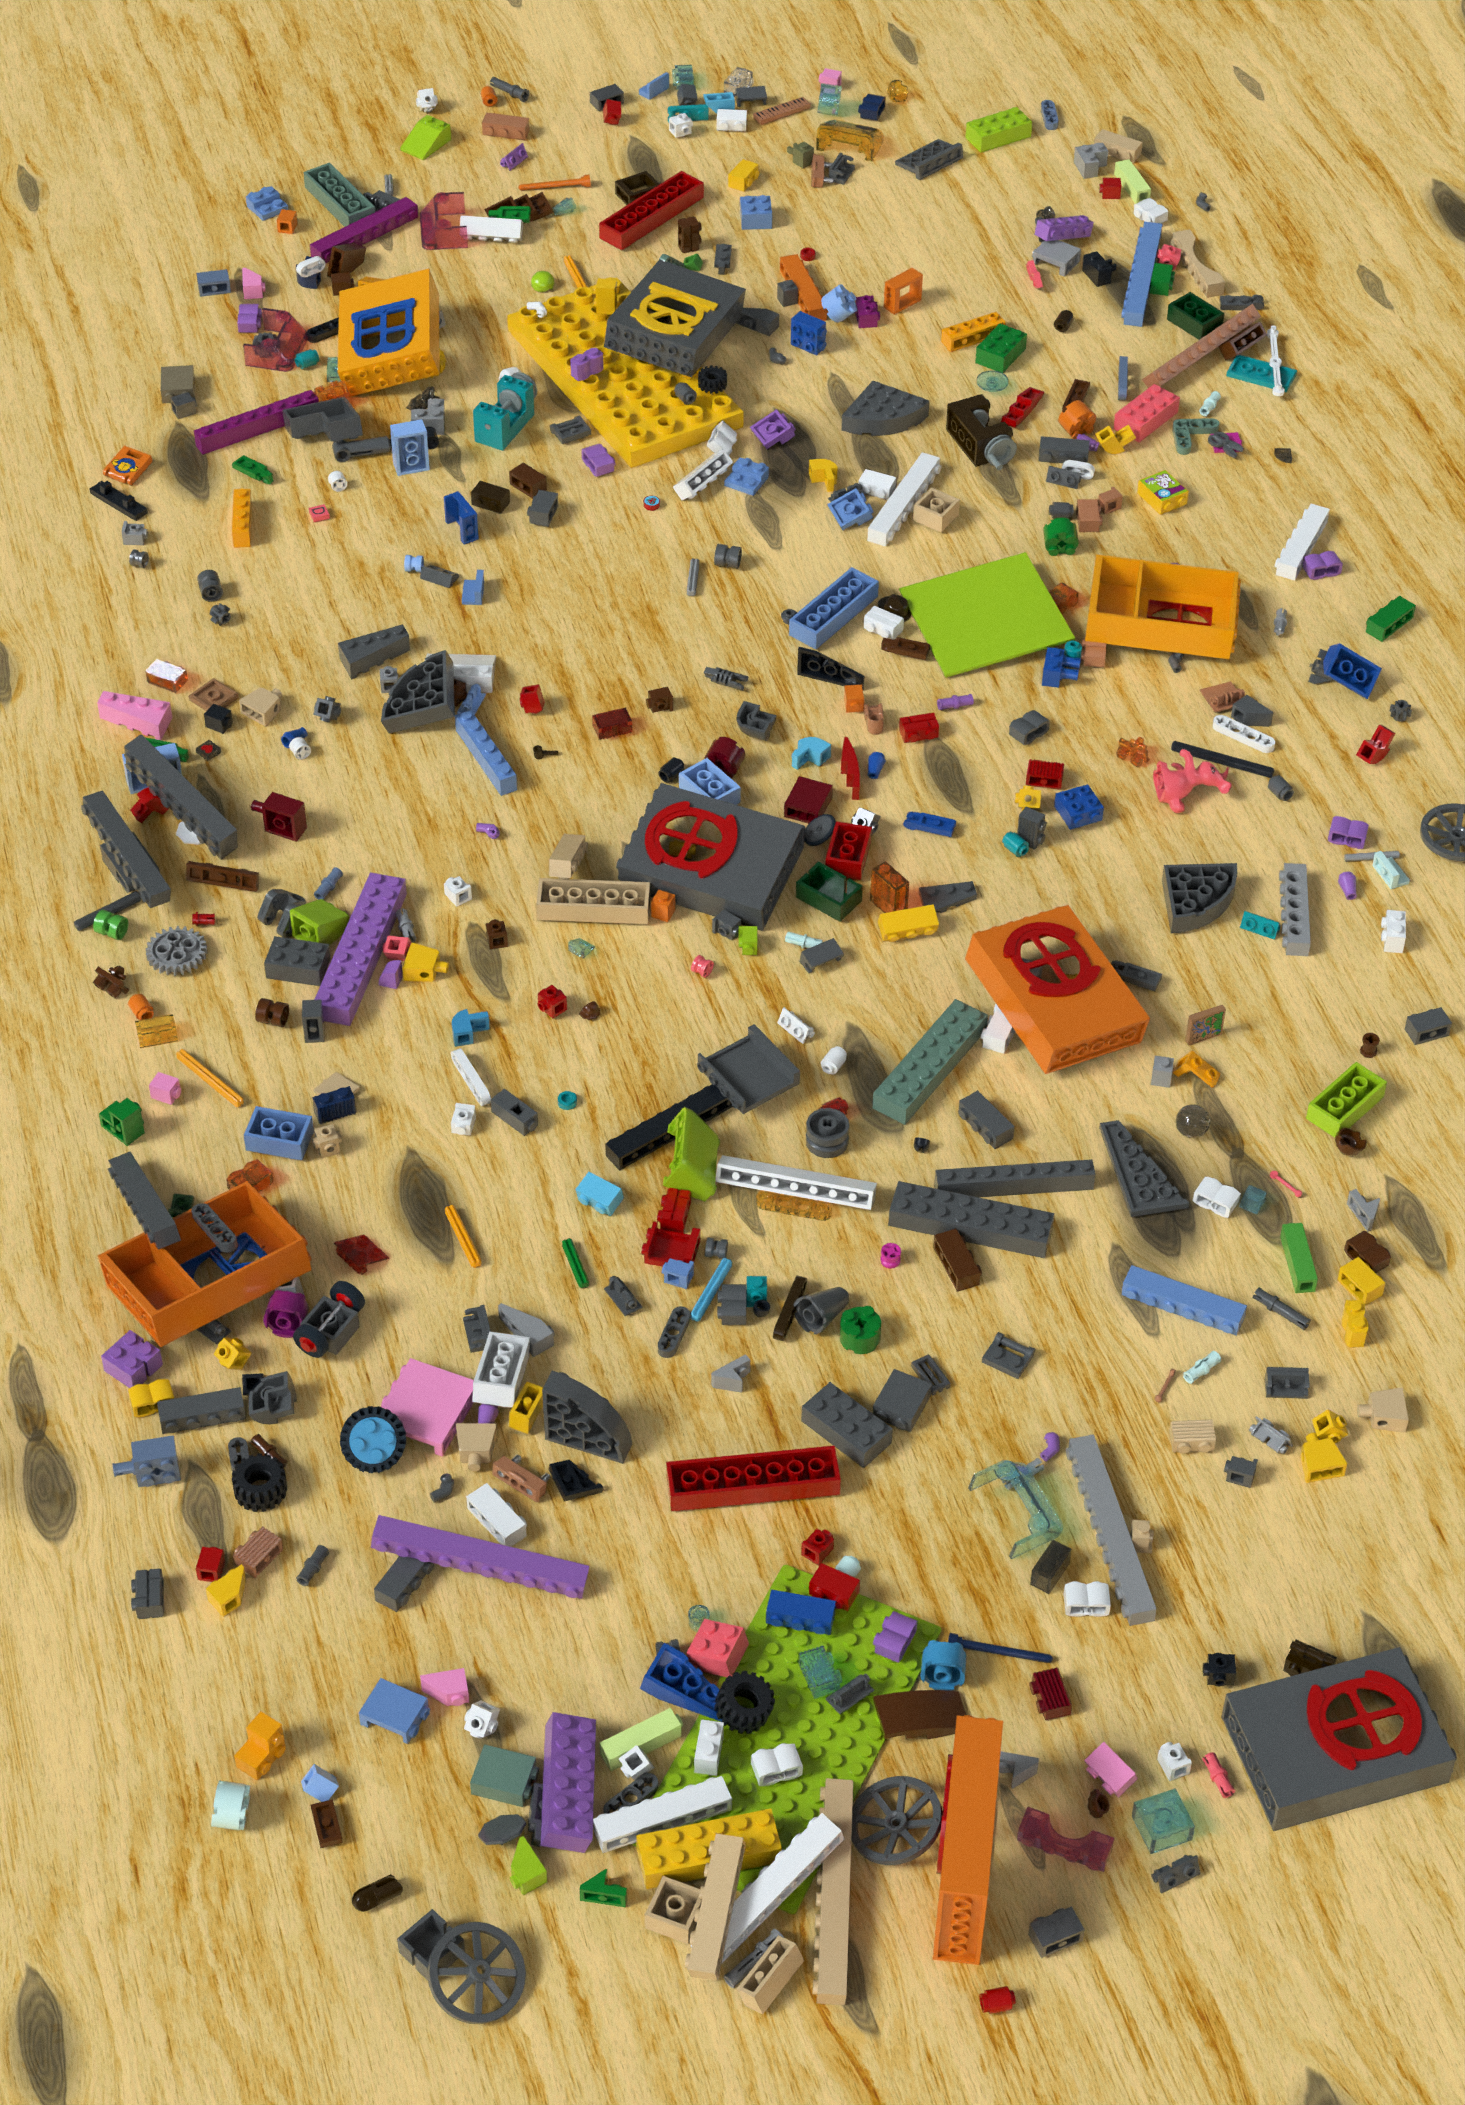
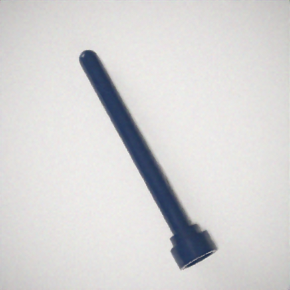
M949 1633L948 1642L960 1643L964 1649L1044 1663H1051L1053 1661V1657L1050 1654L964 1640L956 1633Z

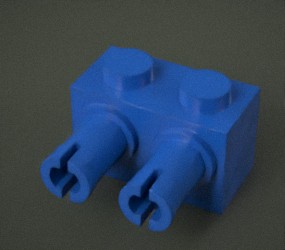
M1047 647L1042 686L1059 688L1060 680L1062 679L1077 681L1081 658L1067 657L1064 655L1065 649Z

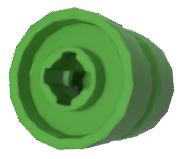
M100 910L94 919L93 929L96 933L121 940L127 932L129 922L126 917L114 915V913L106 910Z

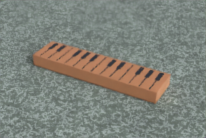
M800 97L753 113V118L760 125L810 109L811 103L804 97Z

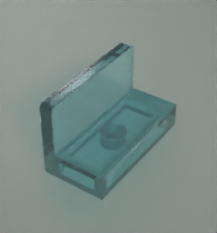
M328 357L327 382H341L337 373L338 357Z

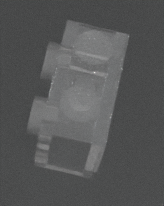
M737 67L724 81V93L732 92L735 97L736 88L752 86L754 83L753 71Z

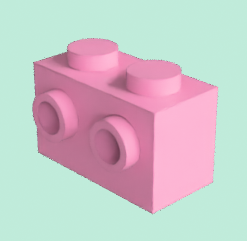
M1105 1742L1084 1760L1088 1766L1086 1771L1094 1779L1099 1777L1103 1782L1101 1786L1110 1795L1114 1793L1118 1798L1138 1779L1136 1773Z

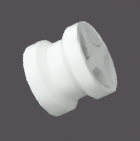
M333 471L328 476V481L334 491L340 492L345 490L348 484L341 471Z
M302 737L294 738L289 744L290 750L299 760L307 758L311 753V748Z

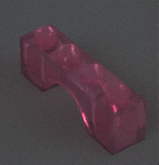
M1031 1807L1026 1809L1017 1836V1841L1026 1846L1042 1849L1047 1854H1055L1064 1857L1069 1862H1077L1086 1865L1091 1870L1102 1872L1105 1871L1115 1839L1094 1830L1078 1839L1063 1837L1053 1829L1049 1814Z

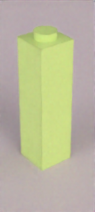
M1129 159L1115 162L1114 175L1116 178H1121V185L1136 204L1150 198L1151 188Z
M669 1708L600 1742V1755L609 1770L613 1771L623 1766L619 1758L636 1745L647 1754L681 1737L683 1722L678 1714L675 1715L672 1709Z

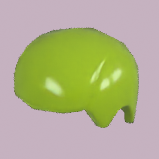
M538 271L531 279L533 289L538 292L552 290L555 284L552 274L547 271Z

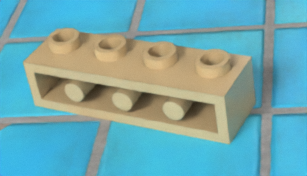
M563 834L549 859L550 877H558L561 880L572 877L573 873L577 871V866H580L581 859H584V854L588 851V842H585V835Z

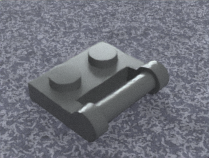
M580 415L559 424H550L551 433L555 434L562 444L591 435L590 427Z
M998 1332L994 1341L983 1355L982 1363L1019 1379L1032 1360L1036 1349L1030 1346H1023L1006 1338L1005 1334ZM1002 1344L1021 1354H1024V1357L1022 1358L1010 1351H1007L1001 1348L1000 1345Z

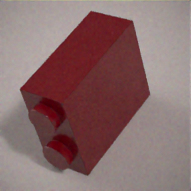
M799 776L784 803V817L809 824L813 819L823 815L832 800L833 785Z

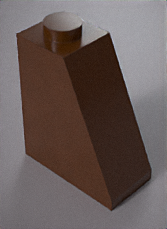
M356 243L332 246L327 276L331 278V274L349 272L350 274L364 262L366 247Z

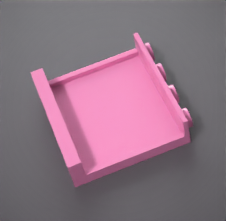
M410 1358L408 1363L402 1366L399 1378L392 1383L388 1396L383 1398L381 1407L390 1410L398 1416L399 1420L403 1423L406 1437L434 1446L435 1454L443 1457L456 1434V1423L463 1422L474 1403L472 1402L474 1380Z

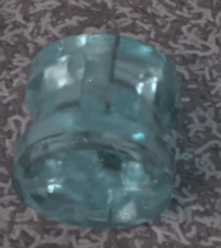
M695 1605L689 1609L690 1629L698 1632L703 1620H710V1612L706 1606Z

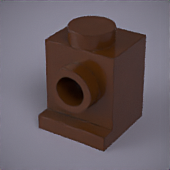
M668 687L648 691L646 705L648 709H651L652 713L668 709L673 711V696Z
M494 919L489 923H485L489 949L508 947V937L504 921ZM495 938H502V939H503V940L493 941V939H495Z

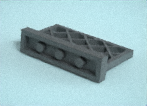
M937 139L896 160L895 165L915 173L916 179L921 180L962 159L963 146L961 143L952 145Z

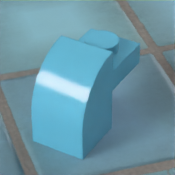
M817 737L800 739L798 741V749L794 750L791 756L792 767L798 770L808 760L820 767L831 758V744Z

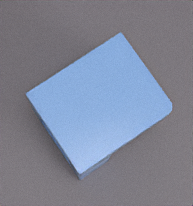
M313 1764L301 1781L303 1791L321 1802L329 1800L339 1787L336 1777L316 1764Z

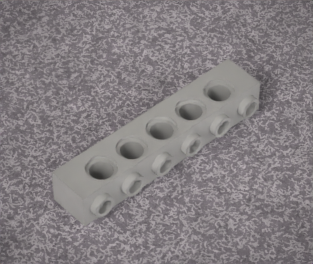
M1284 863L1283 870L1279 872V881H1282L1280 884V894H1283L1280 900V907L1284 908L1281 911V921H1284L1282 923V934H1285L1282 939V947L1286 949V955L1308 956L1311 942L1306 864Z

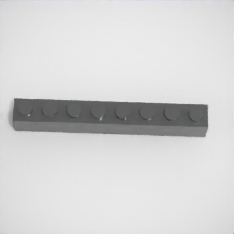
M104 791L84 796L83 805H81L82 813L85 816L87 815L91 826L98 831L99 838L104 840L108 851L112 852L115 856L116 863L121 865L125 876L130 878L134 889L139 891L142 901L146 902L150 908L170 902L171 888Z
M131 1151L108 1160L110 1168H108L109 1175L114 1180L116 1187L119 1188L122 1197L125 1198L128 1207L130 1206L144 1233L147 1234L149 1242L151 1244L154 1243L159 1250L181 1241L174 1220Z
M1092 1159L935 1170L934 1186L935 1189L974 1197L1094 1190L1096 1174Z

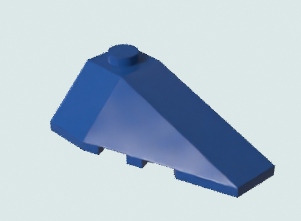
M664 1643L645 1674L640 1689L659 1700L722 1722V1718H717L716 1714L718 1711H715L714 1707L716 1704L715 1699L720 1689L715 1684H711L703 1676V1672L699 1668L696 1669L688 1661L689 1658L684 1653Z

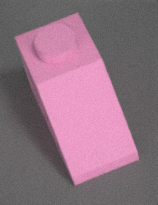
M242 268L244 299L263 298V292H266V288L261 276L247 268Z
M464 1668L420 1675L422 1691L444 1705L460 1706L464 1703H469Z

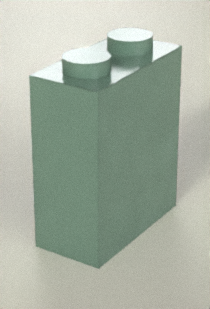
M484 1744L470 1781L471 1794L523 1807L525 1800H529L531 1797V1783L537 1779L539 1774V1767L536 1766V1757Z

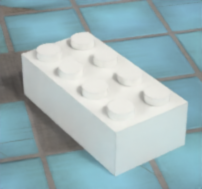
M489 1332L473 1381L472 1402L513 1407L529 1359L530 1337Z

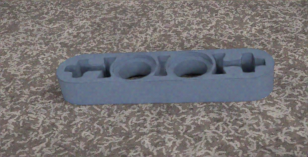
M1128 356L1119 357L1118 400H1126Z

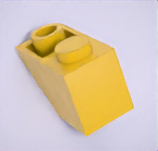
M242 1564L237 1568L231 1569L225 1576L213 1581L206 1588L208 1601L223 1617L242 1603L246 1582L245 1570Z

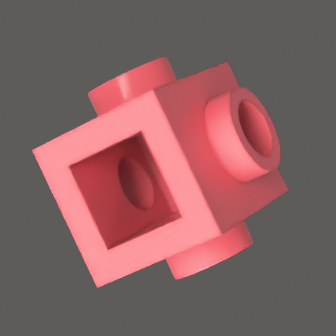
M1164 244L1156 255L1158 263L1173 265V270H1175L1180 261L1181 249Z

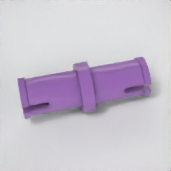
M972 694L963 696L953 695L950 698L938 699L937 707L939 710L948 708L958 709L961 706L973 705L974 700Z

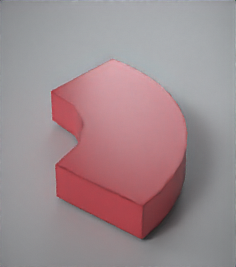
M1034 260L1028 261L1026 268L1030 280H1033V286L1036 289L1042 288L1040 273L1035 267Z

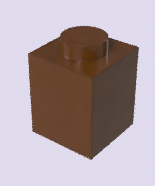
M349 272L331 274L333 296H338L339 291L354 288V280L350 278Z

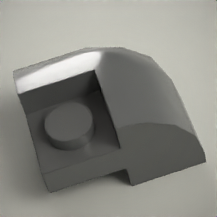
M743 701L738 710L736 720L741 732L750 737L767 741L770 737V731L776 722V715L760 711V705Z
M288 1371L260 1379L262 1382L249 1393V1416L258 1423L277 1424L278 1418L294 1414V1402H297L295 1386Z

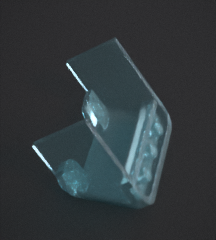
M1003 1460L973 1475L968 1487L970 1491L998 1478L1004 1482L1011 1481L1031 1514L1028 1528L1032 1535L1015 1542L1009 1554L1010 1559L1060 1536L1063 1530V1523L1026 1464Z

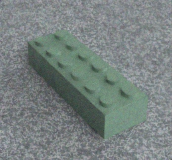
M330 162L303 172L305 188L344 227L375 212V206Z

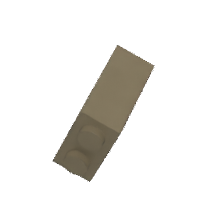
M193 365L161 367L160 391L162 404L171 403L170 397L189 392L191 397L195 398Z

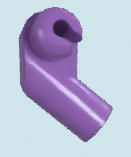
M477 823L476 832H485L492 839L498 838L500 831L494 824Z
M1048 1432L1044 1437L1048 1447L1040 1453V1456L1046 1462L1060 1450L1059 1436L1055 1432Z

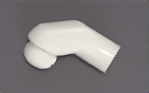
M541 302L527 303V309L536 310L537 314H539L538 317L543 318L547 315V309Z

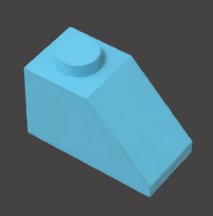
M732 92L703 94L706 105L715 113H717L718 109L735 110V98Z

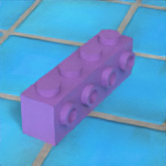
M1084 215L1041 219L1037 221L1034 235L1045 241L1090 237L1094 222Z

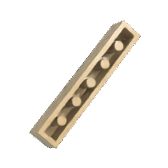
M716 1833L715 1840L710 1842L709 1855H711L710 1863H706L704 1877H707L705 1886H701L699 1899L702 1900L701 1907L697 1908L695 1912L697 1926L696 1930L691 1932V1954H687L685 1960V1968H687L690 1977L718 1981L746 1847L743 1837Z

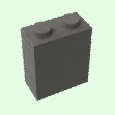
M894 1369L873 1405V1414L883 1422L896 1426L900 1430L911 1432L931 1397L932 1383Z

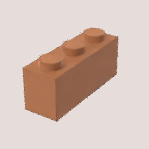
M486 112L482 121V135L526 140L530 131L529 118Z

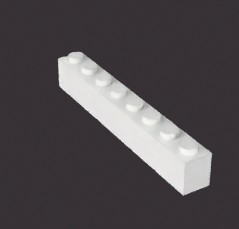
M923 452L920 454L868 527L867 541L886 547L889 541L893 540L896 531L900 530L901 524L907 520L908 514L914 510V504L921 498L923 493H926L929 484H932L935 476L940 473L939 457Z
M722 1155L717 1164L715 1181L871 1210L874 1204L877 1183L724 1155Z
M823 1813L818 1817H814L808 1823L807 1829L802 1834H797L792 1839L791 1845L786 1850H781L776 1855L775 1861L769 1867H764L760 1871L758 1878L753 1883L747 1884L742 1890V1894L734 1901L722 1963L844 1840L842 1831Z

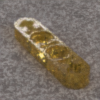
M764 1190L756 1195V1205L762 1210L821 1221L828 1220L832 1216V1205L829 1202ZM787 1201L790 1204L788 1206H781L779 1203ZM804 1204L809 1206V1208L802 1210L799 1206Z

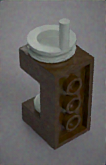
M983 394L948 403L946 430L975 467L990 463L997 470H1001L1003 468L1002 465L1008 463L1014 457L1017 450L1016 443L1012 439V428L1005 422L988 426L990 420L989 409L991 406L989 400Z

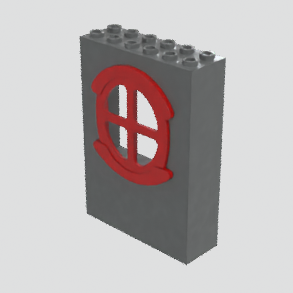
M661 783L658 789H655L651 803L647 804L644 816L640 817L638 828L633 831L630 843L625 846L622 859L619 858L617 862L618 879L620 881L650 882V897H654L658 890L675 894L676 905L715 917L725 909L740 918L741 925L757 926V930L763 931L804 849L803 825ZM693 816L697 818L691 832L688 834L666 828L670 821L680 817ZM704 821L712 822L720 830L722 835L720 843L696 836ZM661 835H668L685 841L677 857H672L664 851L659 841ZM693 844L716 850L713 856L705 860L695 862L684 860Z
M1400 1647L1227 1693L1221 1718L1273 1831L1449 1783L1455 1761L1457 1760L1455 1750L1450 1748L1447 1742L1446 1732L1440 1728L1437 1715L1434 1710H1431L1428 1704V1697L1424 1691L1422 1692L1418 1677L1412 1672L1407 1655L1403 1654ZM1359 1689H1369L1381 1692L1393 1699L1395 1706L1369 1713L1364 1709L1356 1691ZM1347 1694L1358 1715L1353 1718L1329 1723L1326 1719L1328 1706L1339 1695ZM1400 1715L1403 1718L1401 1732L1392 1742L1382 1744L1372 1725V1721ZM1362 1725L1373 1747L1371 1749H1360L1348 1746L1339 1741L1334 1736V1732Z

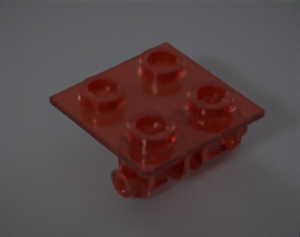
M364 1234L334 1242L337 1246V1255L345 1263H348L357 1274H365L367 1272L366 1266L389 1259Z

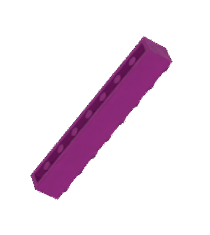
M404 197L311 243V257L319 256L325 263L330 262L332 246L356 243L362 246L418 218V205L409 198Z
M312 390L305 391L194 430L196 447L203 455L284 427L283 409L319 402L318 397Z

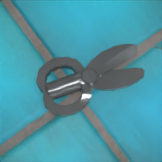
M1215 432L1208 437V443L1211 446L1222 447L1224 452L1232 458L1237 457V453L1234 450L1243 452L1244 448L1240 444L1229 440V436L1224 432Z

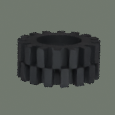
M713 365L710 368L707 366L705 369L702 368L698 372V387L702 391L705 390V393H708V391H710V394H713V392L716 394L718 391L722 392L727 387L726 370H723L722 367L718 368V366L714 368Z

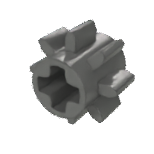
M221 603L214 605L210 610V615L212 616L210 620L220 626L228 623L231 618V614L228 613L230 608Z
M1405 700L1395 701V705L1391 704L1390 716L1398 722L1406 721L1407 717H1411V705Z

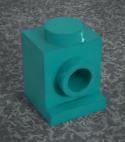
M747 1276L746 1307H754L755 1302L760 1299L767 1301V1276Z

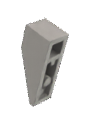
M502 1303L498 1305L499 1318L514 1335L530 1337L529 1353L533 1357L554 1346V1331L541 1319Z

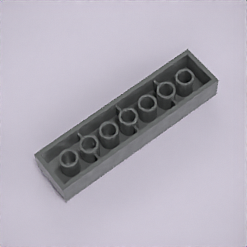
M142 734L124 746L126 768L130 772H134L138 780L142 784H146L150 792L154 796H158L162 804L166 808L169 807L173 811L174 816L178 820L181 819L190 832L193 831L197 835L200 843H205L209 847L212 855H217L222 860L238 848L237 829Z
M898 1181L889 1210L888 1226L930 1235L957 1229L959 1234L963 1235L965 1242L1045 1258L1053 1229L1055 1213Z

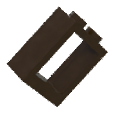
M647 171L615 181V194L627 206L660 185V183ZM645 185L648 187L634 193L631 191Z

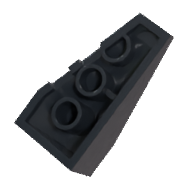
M803 647L798 648L797 675L841 686L862 685L864 690V675L818 651Z

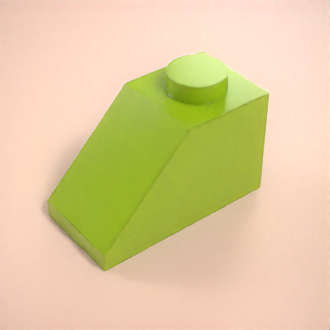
M524 1836L519 1838L511 1864L512 1876L510 1877L513 1887L515 1889L519 1888L523 1895L547 1883V1871Z

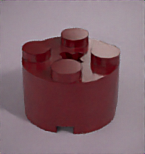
M719 737L718 740L715 739L704 759L708 758L732 779L746 756L745 750L742 746L739 748L735 740L728 737Z

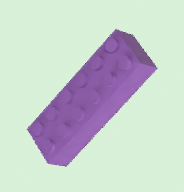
M552 1712L545 1725L540 1846L585 1853L592 1842L596 1719Z

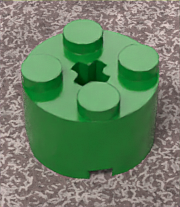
M1055 518L1051 520L1050 524L1044 526L1045 548L1049 555L1056 556L1063 553L1072 555L1075 553V549L1079 544L1075 523L1070 522L1068 518Z
M854 1307L843 1312L840 1321V1342L846 1350L850 1349L855 1354H867L874 1351L878 1343H880L882 1323L880 1316L874 1311L873 1307Z

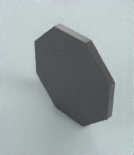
M518 1814L500 1815L485 1823L478 1837L485 1845H503L520 1836L526 1826V1822Z

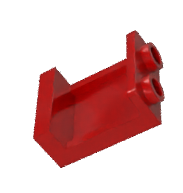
M653 1221L652 1227L647 1230V1243L642 1245L641 1255H644V1263L663 1267L664 1263L668 1262L670 1258L681 1260L688 1264L690 1261L695 1262L701 1242V1229L692 1228L690 1235L659 1229L658 1222Z

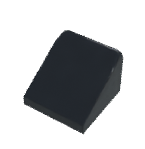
M263 1373L242 1374L243 1395H249L250 1391H253L262 1382L260 1379L264 1378Z

